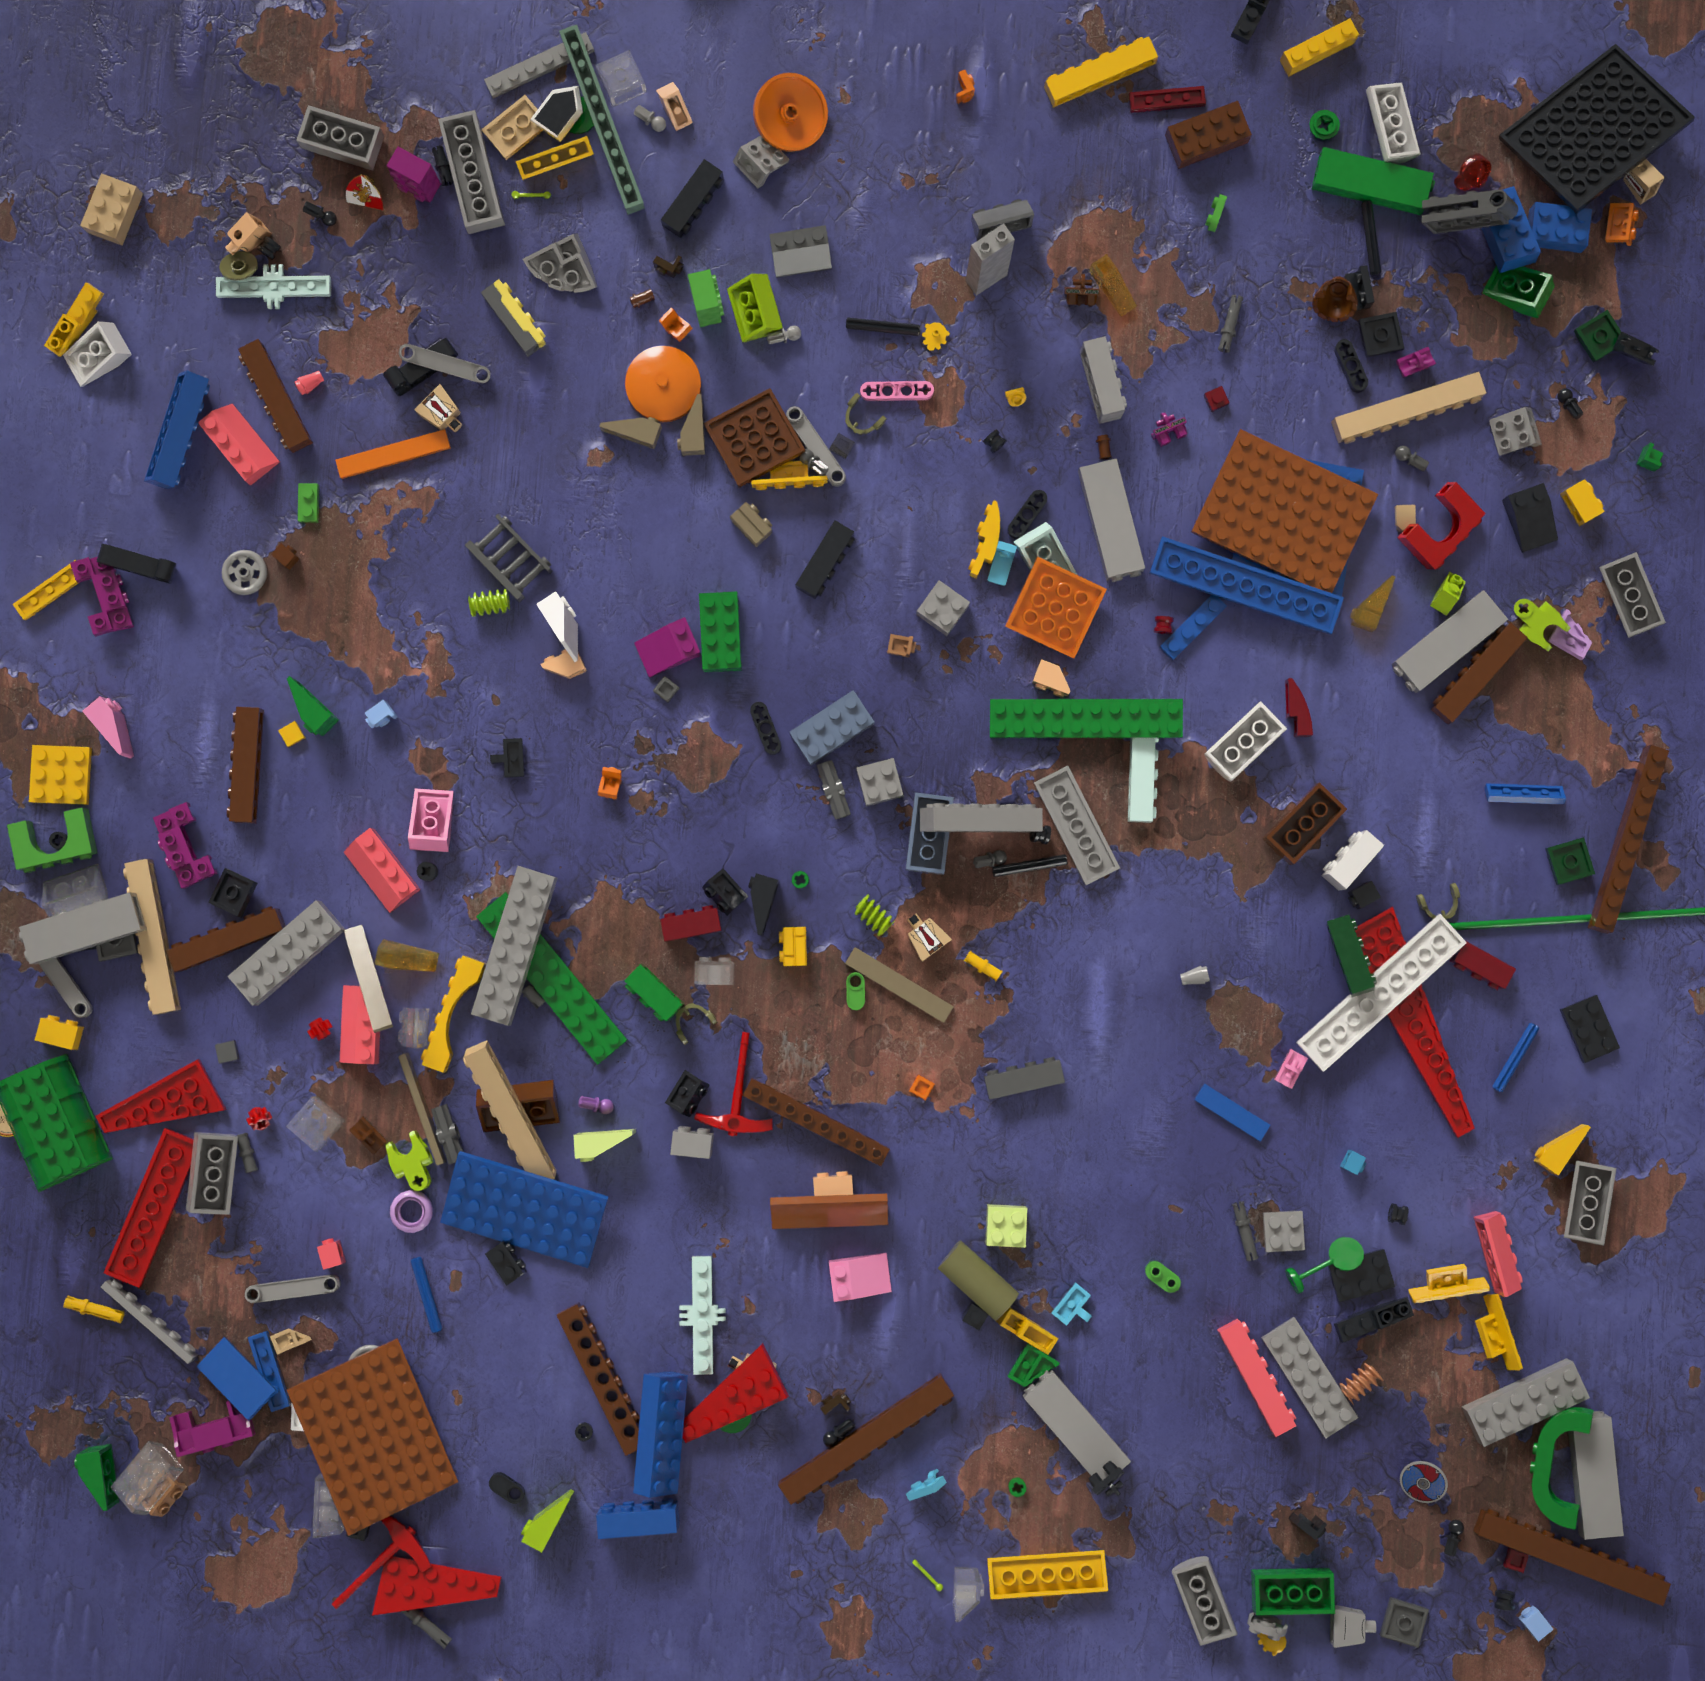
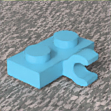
M1075 1282L1051 1313L1066 1326L1076 1314L1088 1322L1092 1316L1082 1306L1091 1294Z
M939 1470L930 1471L928 1479L923 1483L918 1481L911 1485L912 1489L906 1493L908 1500L911 1501L935 1493L947 1483L944 1477L936 1478V1473Z

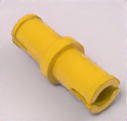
M972 951L964 959L965 962L977 968L979 973L983 972L995 981L998 980L1003 972L988 963L989 960L980 958Z

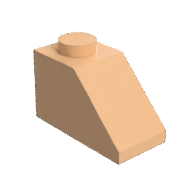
M673 82L656 90L676 131L693 123L681 93Z

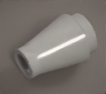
M1199 966L1180 974L1183 985L1206 984L1205 982L1210 981L1206 966Z

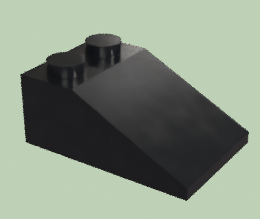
M1544 483L1510 494L1502 500L1522 553L1558 540L1551 500Z
M756 873L755 877L751 876L748 887L751 889L750 893L757 934L763 937L779 880Z

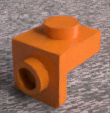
M966 70L958 72V81L963 91L956 94L957 104L969 102L975 93L973 77L971 74L968 75Z
M672 308L659 320L665 331L679 342L693 329Z
M603 767L598 796L617 799L622 781L621 770L614 767Z

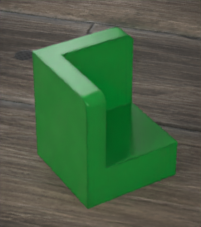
M1650 442L1643 447L1636 465L1654 472L1661 468L1663 464L1660 462L1663 452L1653 449L1654 444Z

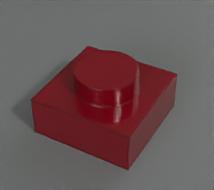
M1222 386L1204 393L1211 412L1230 403Z

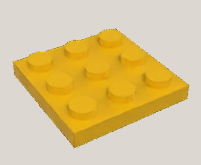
M32 745L29 802L89 805L92 748Z

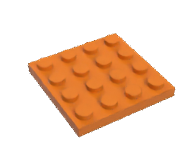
M1037 557L1005 627L1074 659L1107 589Z

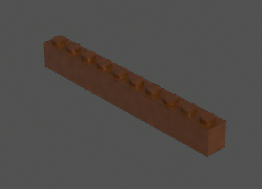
M1654 745L1643 748L1588 924L1589 929L1604 934L1613 933L1669 750Z
M938 1374L845 1436L843 1440H839L834 1447L827 1448L779 1480V1488L790 1505L801 1503L806 1499L805 1495L811 1491L812 1493L819 1491L823 1487V1483L834 1481L839 1477L838 1473L843 1470L845 1472L855 1466L854 1463L859 1459L863 1461L871 1455V1451L877 1448L879 1450L888 1444L887 1440L892 1437L894 1439L898 1438L904 1433L903 1430L905 1428L916 1426L920 1423V1418L925 1415L926 1417L931 1416L937 1411L935 1408L941 1404L943 1406L949 1404L953 1400V1391L942 1374Z
M1488 1508V1511L1480 1510L1473 1530L1479 1536L1664 1606L1671 1583L1665 1580L1666 1576L1657 1572L1653 1574L1647 1573V1569L1639 1565H1635L1634 1568L1628 1565L1629 1562L1621 1558H1617V1560L1611 1559L1610 1555L1603 1551L1595 1553L1587 1545L1580 1543V1546H1577L1569 1538L1563 1536L1561 1539L1554 1537L1555 1534L1548 1530L1538 1531L1536 1530L1537 1527L1525 1522L1524 1525L1517 1523L1518 1519L1507 1515L1504 1518L1499 1516L1500 1512Z

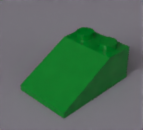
M1496 265L1483 290V294L1520 314L1538 319L1555 285L1551 274L1523 266L1500 273Z
M289 676L287 681L300 718L305 722L303 726L314 735L324 736L339 719L298 680Z
M112 1444L88 1447L76 1454L74 1465L78 1469V1475L101 1509L107 1511L119 1503Z

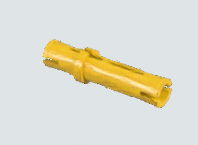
M69 1295L65 1299L63 1306L64 1308L78 1311L82 1315L90 1314L117 1323H121L125 1315V1311L95 1304L88 1299H77Z

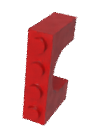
M1447 482L1435 495L1448 509L1452 517V528L1445 539L1439 542L1433 540L1419 524H1409L1397 537L1426 569L1436 570L1444 564L1445 558L1456 551V546L1469 536L1472 528L1478 526L1482 522L1481 518L1486 514L1457 482Z

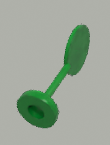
M1350 1237L1336 1239L1329 1248L1330 1260L1301 1275H1298L1295 1269L1291 1267L1285 1270L1291 1286L1297 1294L1304 1291L1302 1279L1331 1264L1342 1271H1351L1358 1268L1364 1259V1251L1361 1244Z

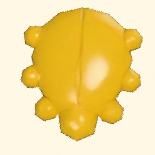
M941 323L925 324L927 329L922 333V336L925 337L923 344L927 345L929 351L934 350L935 347L939 350L941 348L940 344H946L947 341L945 339L946 336H949V331Z
M1257 1634V1637L1260 1638L1258 1644H1263L1264 1646L1263 1651L1272 1652L1273 1656L1282 1652L1286 1647L1287 1640L1285 1636L1280 1637L1279 1641L1269 1639L1268 1635Z

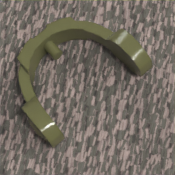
M856 393L847 404L848 409L845 419L847 426L858 435L870 433L875 429L879 430L887 420L884 416L866 430L857 429V422L854 425L851 424L850 412L861 397Z
M1456 883L1449 885L1453 899L1450 911L1445 914L1444 910L1441 911L1445 919H1450L1456 914L1458 898H1460V892ZM1422 894L1416 895L1419 908L1434 919L1436 916L1429 911L1424 896Z
M691 1003L677 1012L676 1027L678 1031L676 1033L684 1045L689 1042L680 1026L683 1013L685 1012L688 1016L690 1015L689 1009H699L715 1025L718 1021L710 1010Z

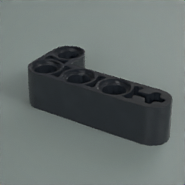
M447 338L438 341L428 348V350L455 358L458 356L457 351ZM408 362L401 368H398L396 365L388 368L383 373V376L396 395L401 396L436 373L437 370Z
M101 544L96 561L102 565L169 584L172 583L177 563L166 559L152 558L107 544Z

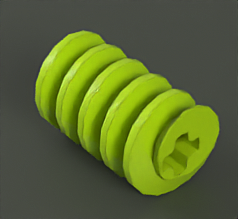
M506 588L503 594H500L497 589L495 595L489 590L488 596H485L484 592L481 591L480 597L477 596L476 592L473 593V598L468 597L472 617L476 616L477 611L480 616H483L484 611H486L487 615H491L492 609L495 614H498L500 609L502 613H506L507 607L510 610L509 595Z
M867 894L855 907L856 911L854 914L857 916L862 913L860 920L868 919L866 926L873 924L872 931L879 929L877 933L879 937L895 921L890 922L891 915L884 917L886 910L879 912L880 905L873 907L875 900L873 899L868 902L870 895Z

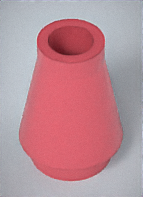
M317 371L297 378L294 384L301 395H308L324 379L321 373Z

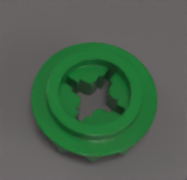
M1329 110L1316 112L1311 117L1309 123L1310 133H1313L1315 138L1322 140L1334 137L1340 127L1338 117ZM1321 121L1324 124L1330 123L1327 126V130H1325L1324 128H1319L1321 125Z

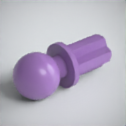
M581 1096L578 1103L580 1108L591 1109L593 1112H597L599 1109L602 1114H609L614 1108L611 1100L603 1099L599 1101V1097L594 1099Z

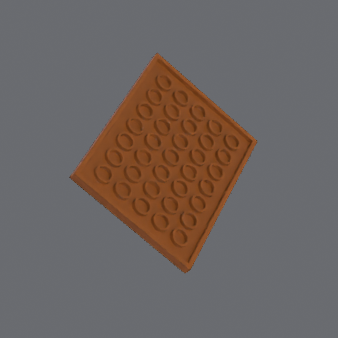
M1240 429L1191 533L1288 579L1332 593L1378 494Z
M398 1338L286 1389L348 1536L458 1483Z

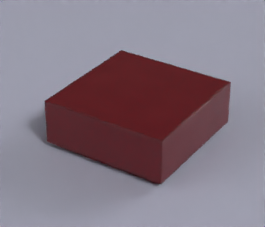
M1508 1547L1503 1566L1524 1573L1529 1554Z

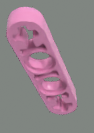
M927 381L866 382L860 388V395L866 401L929 400L934 393L933 385ZM904 386H908L912 389V393L905 396L901 393V389ZM914 386H918L917 390H923L924 386L927 387V390H931L927 395H924L922 391H917L918 396H914ZM867 387H870L871 391H877V387H880V396H877V392H871V396H867V393L863 391H866ZM884 387H891L893 393L890 396H885L882 393Z

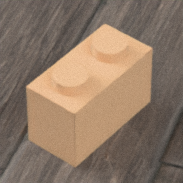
M848 1171L836 1172V1175L829 1176L828 1172L817 1173V1177H813L814 1196L853 1195L852 1174H848Z

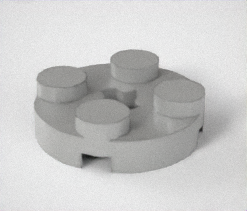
M1254 1612L1249 1614L1247 1624L1250 1626V1632L1268 1635V1638L1274 1641H1279L1280 1637L1286 1636L1288 1625L1285 1623L1283 1626L1281 1619L1272 1615L1254 1616Z

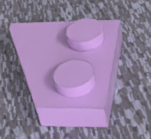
M1566 609L1562 614V618L1571 629L1566 632L1556 625L1548 642L1582 660L1592 642L1583 633L1581 626L1578 623L1576 624L1571 618V612Z

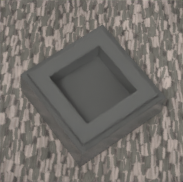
M664 676L653 692L669 703L680 687Z
M235 1040L215 1045L219 1064L239 1059Z

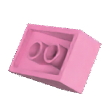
M99 696L82 712L119 755L131 759L134 755L125 716L120 711L122 707L115 700L112 701L110 698L106 699Z
M415 789L408 833L410 850L449 851L453 791Z
M887 1253L829 1260L834 1302L892 1292Z

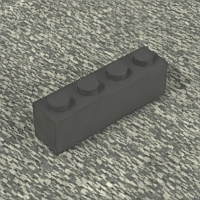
M1055 1057L1043 1059L1044 1063L1036 1064V1061L1024 1063L1025 1067L1017 1068V1065L1006 1067L1004 1072H999L998 1069L988 1071L987 1075L983 1076L988 1099L1065 1083L1060 1060H1055Z

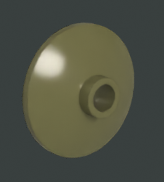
M237 251L234 255L231 253L226 255L221 260L219 269L221 274L227 279L243 280L256 272L258 262L253 254Z

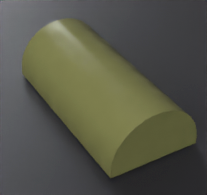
M961 1240L955 1244L938 1267L947 1278L995 1321L1009 1309L1019 1295L1017 1290Z

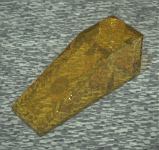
M1390 576L1357 608H1353L1350 615L1352 619L1350 625L1369 632L1376 630L1396 576Z

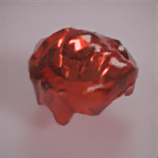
M1480 153L1465 158L1459 169V175L1454 179L1455 186L1463 191L1482 187V184L1487 181L1491 173L1492 165L1490 161Z

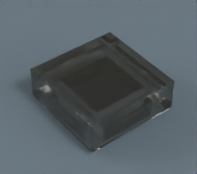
M838 433L829 450L846 460L855 442Z

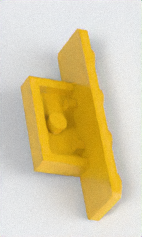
M789 461L770 471V479L751 480L752 488H756V490H766L767 487L785 489L786 486L794 485V488H803L809 484H813V487H821L828 483L827 476L808 477V465L803 464L801 461Z
M1465 1264L1426 1270L1427 1286L1408 1290L1413 1303H1424L1426 1301L1490 1291V1286L1484 1277L1467 1280V1267Z
M1499 1294L1484 1295L1483 1298L1489 1314L1475 1320L1487 1358H1494L1502 1354L1507 1370L1523 1369Z

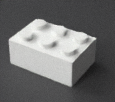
M1367 830L1353 833L1348 839L1349 844L1341 847L1335 854L1337 858L1332 862L1329 861L1323 868L1325 872L1321 876L1338 891L1347 889L1384 846Z

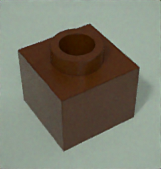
M280 543L271 554L289 570L299 560L295 555L297 551L289 544L284 546Z

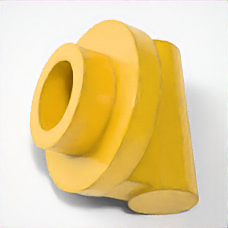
M1023 387L1005 391V397L1011 406H1020L1026 400Z

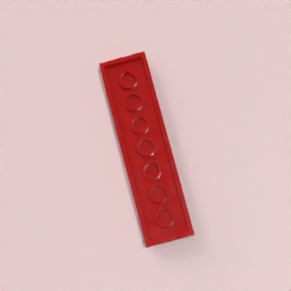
M164 1128L106 1265L104 1274L138 1288L142 1286L190 1172L194 1139Z

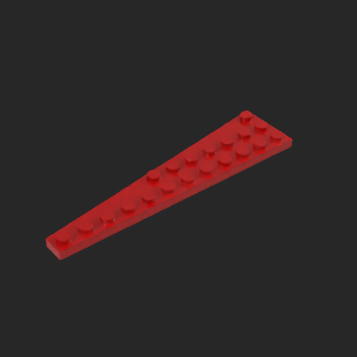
M1393 907L1358 925V930H1355L1357 937L1362 938L1364 948L1361 949L1363 954L1369 958L1371 966H1368L1370 974L1374 973L1406 944ZM1421 984L1387 1016L1453 1133L1459 1138L1475 1129L1466 1103L1463 1100L1461 1089L1458 1087L1454 1070L1451 1068L1448 1054L1444 1049L1441 1035Z

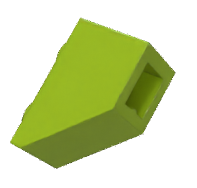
M1449 571L1434 595L1430 606L1447 616L1459 600L1466 581L1459 575Z

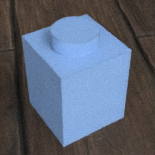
M1534 1606L1525 1608L1521 1612V1616L1518 1617L1538 1642L1553 1630L1544 1616Z

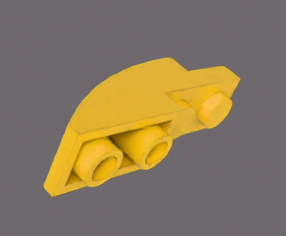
M86 282L68 313L62 314L44 346L61 357L90 324L98 311L95 308L104 293Z
M995 500L992 505H987L984 515L987 517L984 522L980 521L976 530L979 533L978 539L984 541V543L979 542L976 552L979 554L976 560L972 559L968 568L971 570L970 576L976 579L983 563H992L999 540L1000 514L998 503Z

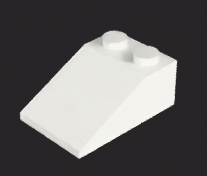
M99 321L63 354L80 387H84L120 366L132 355L115 324Z
M554 592L537 603V606L573 661L576 662L578 660V624L574 619L576 614L564 596L560 598L557 592Z

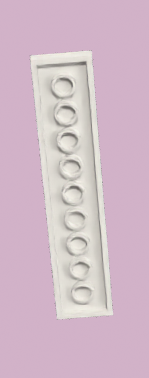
M1438 914L1374 972L1377 981L1374 991L1351 997V994H1349L1296 1043L1318 1068L1324 1072L1466 944V941L1441 914Z

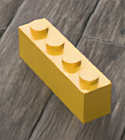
M1350 18L1283 52L1280 62L1288 77L1351 46L1356 42L1359 33Z
M588 136L518 160L516 164L522 180L594 155Z

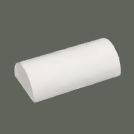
M1402 83L1369 86L1366 89V94L1383 160L1389 163L1401 164L1418 157L1420 151Z
M1260 701L1204 755L1211 766L1222 777L1231 782L1287 728Z

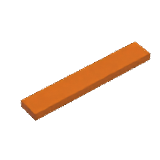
M444 429L339 458L335 461L341 479L445 451L451 449L447 432Z

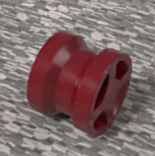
M1155 616L1156 627L1154 628V633L1172 634L1173 629L1171 625L1174 622V618Z

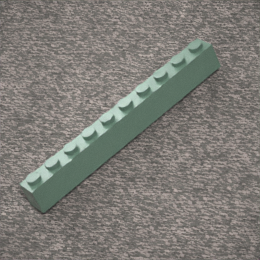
M576 24L560 30L563 44L627 215L643 210L645 206L578 26Z

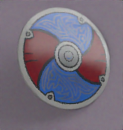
M1425 1461L1412 1462L1405 1466L1400 1474V1485L1403 1491L1415 1501L1422 1503L1436 1502L1447 1491L1448 1482L1445 1474L1432 1463Z

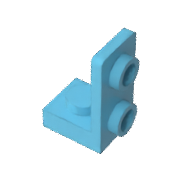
M1001 541L998 542L987 579L988 582L1002 586L1006 585L1017 546Z

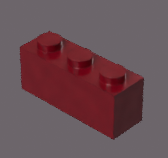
M713 905L704 906L702 911L697 912L694 909L684 910L682 915L677 916L675 912L664 914V918L660 919L664 942L722 931L718 908H713Z
M1467 941L1450 959V962L1454 963L1453 967L1462 972L1465 970L1470 972V976L1478 981L1483 979L1488 982L1487 986L1497 991L1498 989H1506L1516 971V968Z

